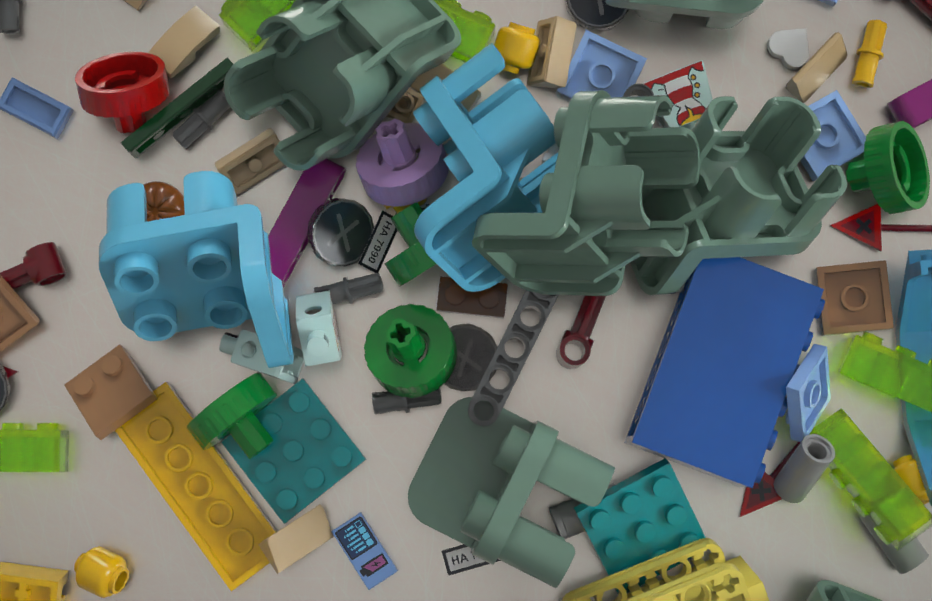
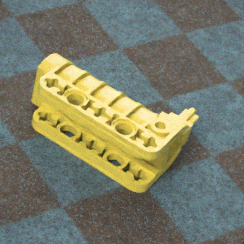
M710 538L696 540L572 590L562 598V601H591L590 597H594L596 601H603L602 596L605 591L617 588L619 594L613 601H769L763 582L744 559L738 556L726 561L720 546ZM709 549L711 551L709 554L710 559L704 561L702 559L704 551ZM689 557H692L693 559L691 560L694 564V567L692 568L690 562L687 559ZM677 562L683 563L682 571L675 576L667 575V569L670 565ZM658 570L660 576L663 578L662 580L658 581V579L656 578L657 574L655 573V571ZM645 576L647 578L645 580L646 585L640 587L638 585L639 578ZM622 584H628L630 593H627Z

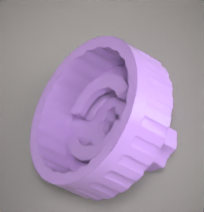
M398 119L382 122L375 129L376 134L368 139L359 150L356 158V168L363 187L372 200L382 205L406 206L422 201L436 192L448 175L449 168L444 161L447 155L443 144L437 146L418 123H404ZM420 148V152L416 153V149Z

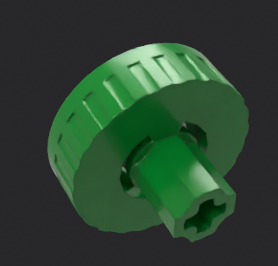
M898 121L871 129L866 136L864 144V160L849 163L846 170L847 182L850 184L852 191L871 190L878 205L889 214L922 208L929 196L930 175L925 150L918 134L905 121Z
M418 202L390 218L409 247L384 263L399 287L436 265L426 254L414 233L415 223L423 212Z
M400 305L386 311L372 324L364 343L365 360L375 379L385 390L401 397H420L437 390L448 380L457 361L456 341L447 322L435 310L423 305ZM426 343H427V353H426V356H425V358H424L421 362H419V359L424 355V352H425V350H426ZM396 359H397L399 362L404 363V365L399 364V363L396 361Z
M257 372L239 382L208 405L187 425V429L203 450L211 448L231 435L247 457L252 459L274 441L255 415L271 403L277 394L263 375Z

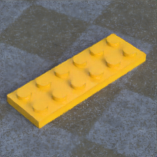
M165 382L153 391L158 399L117 428L115 432L232 592L270 563L258 544L277 531L216 447L212 446L209 449L203 450L187 429V425L194 417L171 385Z

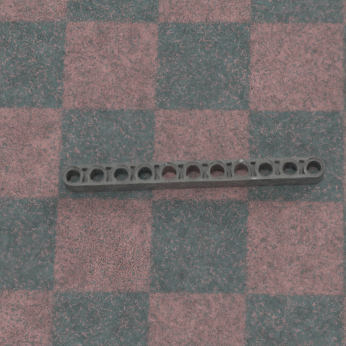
M639 83L628 87L623 97H630L632 95L654 96V93L647 85ZM528 290L525 291L469 403L468 416L476 425L489 426L499 417L559 295H543ZM526 308L535 309L540 317L539 323L531 327L523 324L520 318L522 310ZM510 339L520 340L524 345L523 355L518 358L510 357L505 351V343ZM500 369L507 373L509 382L504 389H495L491 386L489 376L494 370ZM479 401H488L493 406V415L487 421L478 420L474 415V405Z

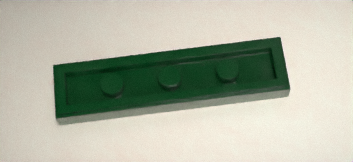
M228 57L120 143L134 158H138L193 114L194 108L199 109L218 89L223 90L225 76L233 66V63Z

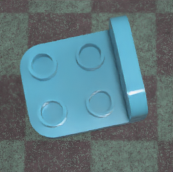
M490 43L445 79L441 80L437 75L419 90L427 102L413 111V115L437 146L450 137L452 138L443 145L448 154L444 161L459 181L456 186L429 205L420 214L415 223L414 233L426 254L461 288L471 292L488 289L506 278L472 246L478 217L488 213H543L539 201L540 184L545 174L554 173L558 153H556L519 181L524 167L556 143L554 125L519 78L509 81L470 112L462 105L461 101L505 68V60L493 43Z
M199 171L187 174L183 179L185 215L147 221V198L143 184H126L110 193L107 198L106 235L99 245V271L119 318L127 328L134 331L138 337L144 340L162 341L172 337L176 332L210 326L229 329L241 325L245 320L252 319L268 367L274 368L293 364L294 355L289 305L284 297L282 281L271 271L268 234L263 230L261 212L254 205L237 204L234 186L226 176L213 171Z

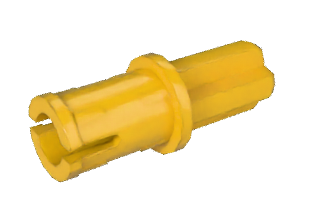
M877 19L867 22L862 46L856 52L859 58L852 84L864 88L873 87L879 60H882L884 57L881 50L887 30V23Z

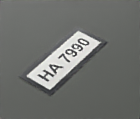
M383 210L358 263L374 273H379L397 232V228L390 219L393 216Z
M464 544L441 551L448 576L490 564L472 555L471 548Z

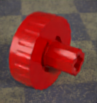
M120 52L106 55L88 62L75 75L77 91L83 110L94 116L114 118L116 130L123 134L133 133L147 122L145 112L159 106L167 99L170 93L164 61L156 55L145 52Z

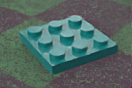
M304 378L255 415L274 440L266 449L252 459H249L231 435L221 442L284 524L367 460Z
M666 458L607 489L599 505L591 507L581 503L573 508L608 576L696 540L706 538L676 474ZM677 562L670 565L667 571L678 566L682 562ZM645 576L640 577L638 585L645 584L647 578ZM622 584L627 593L630 592L628 584ZM614 588L617 594H619V590Z

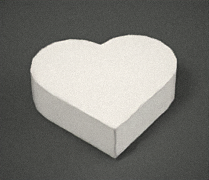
M806 28L780 30L772 34L767 42V50L770 55L781 59L782 64L790 70L800 69L809 58Z

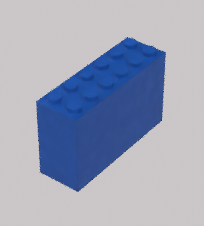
M740 257L702 259L686 280L683 290L678 295L624 443L738 487L753 488L754 483L759 484L766 468V464L762 463L766 449L770 451L777 438L778 431L774 430L778 416L782 418L788 408L786 386L800 366L797 363L801 352H806L811 344L813 332L809 330L813 318L818 319L824 308L825 300L821 299L824 289Z

